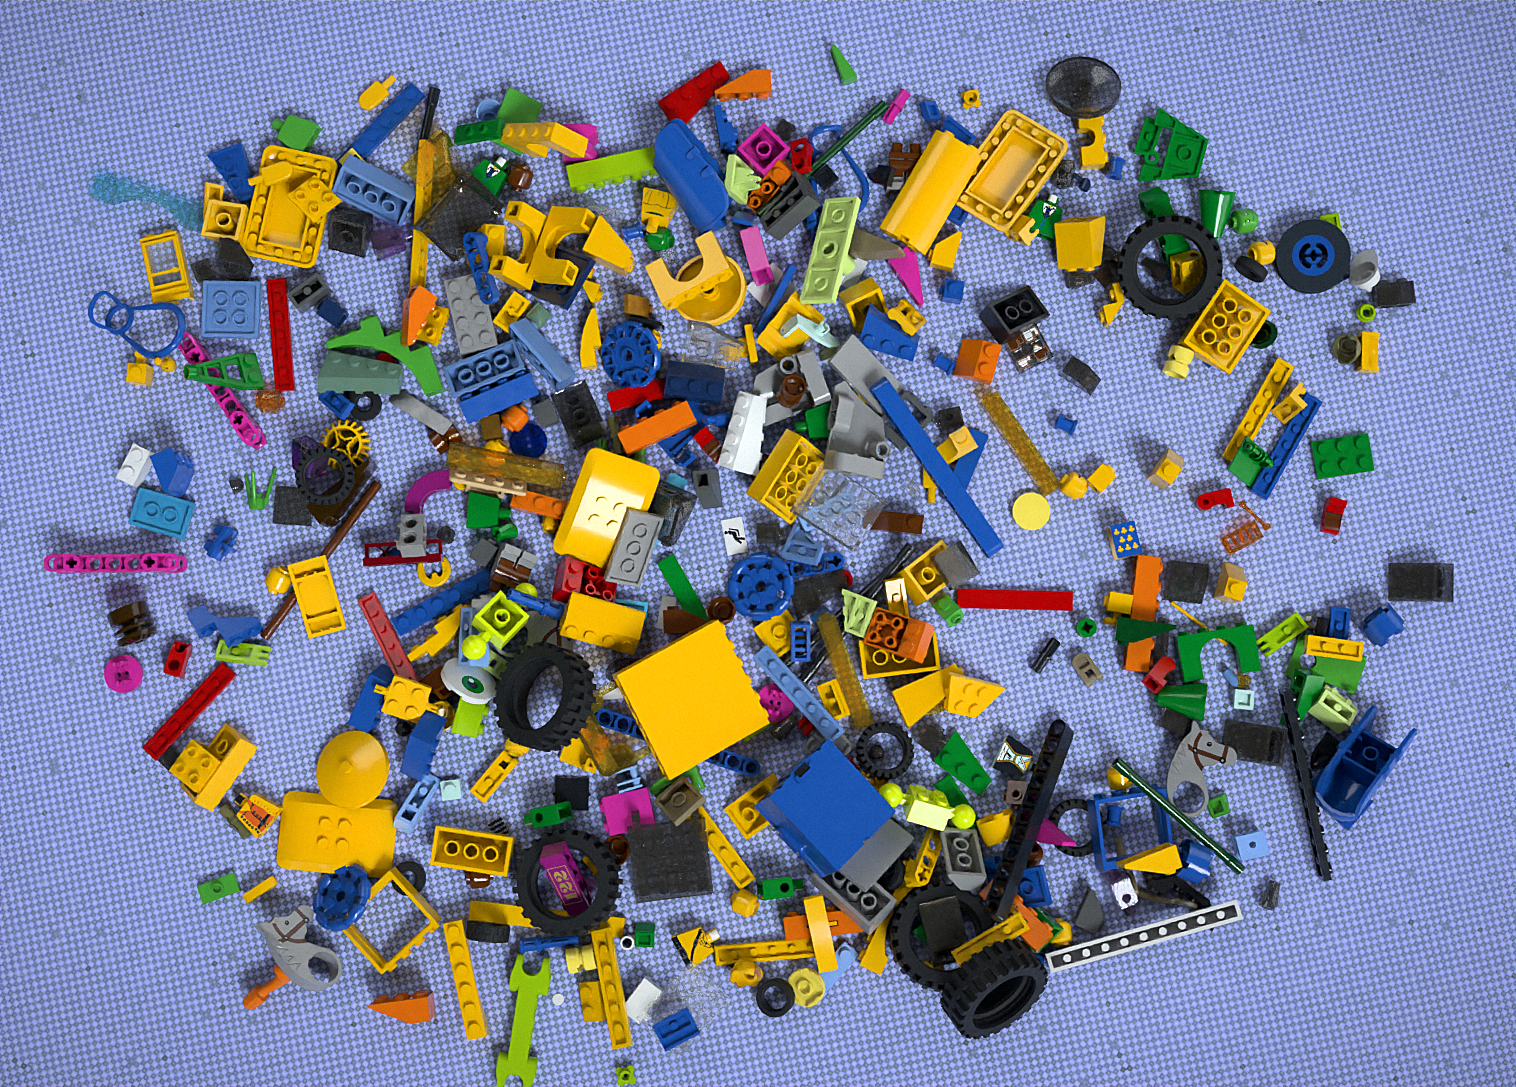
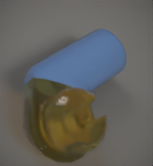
M1230 668L1222 672V675L1232 687L1244 688L1251 683L1249 675H1235Z

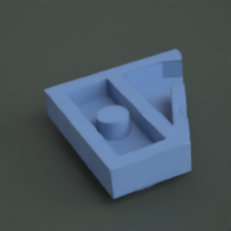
M794 524L781 552V556L784 559L818 566L824 548L820 543L814 541L808 533L803 532L797 524Z

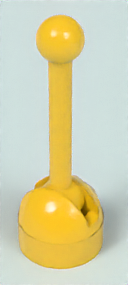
M159 357L154 359V363L160 365L161 369L165 372H173L177 367L175 359L171 357H165L162 360Z

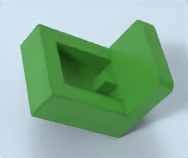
M947 593L932 605L933 609L945 620L950 628L959 624L965 616L961 608Z

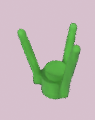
M276 467L273 468L265 498H263V494H256L255 471H251V489L248 476L244 477L249 509L264 510V505H269V496L277 472Z

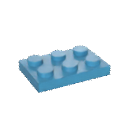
M139 487L128 524L185 540L196 504Z

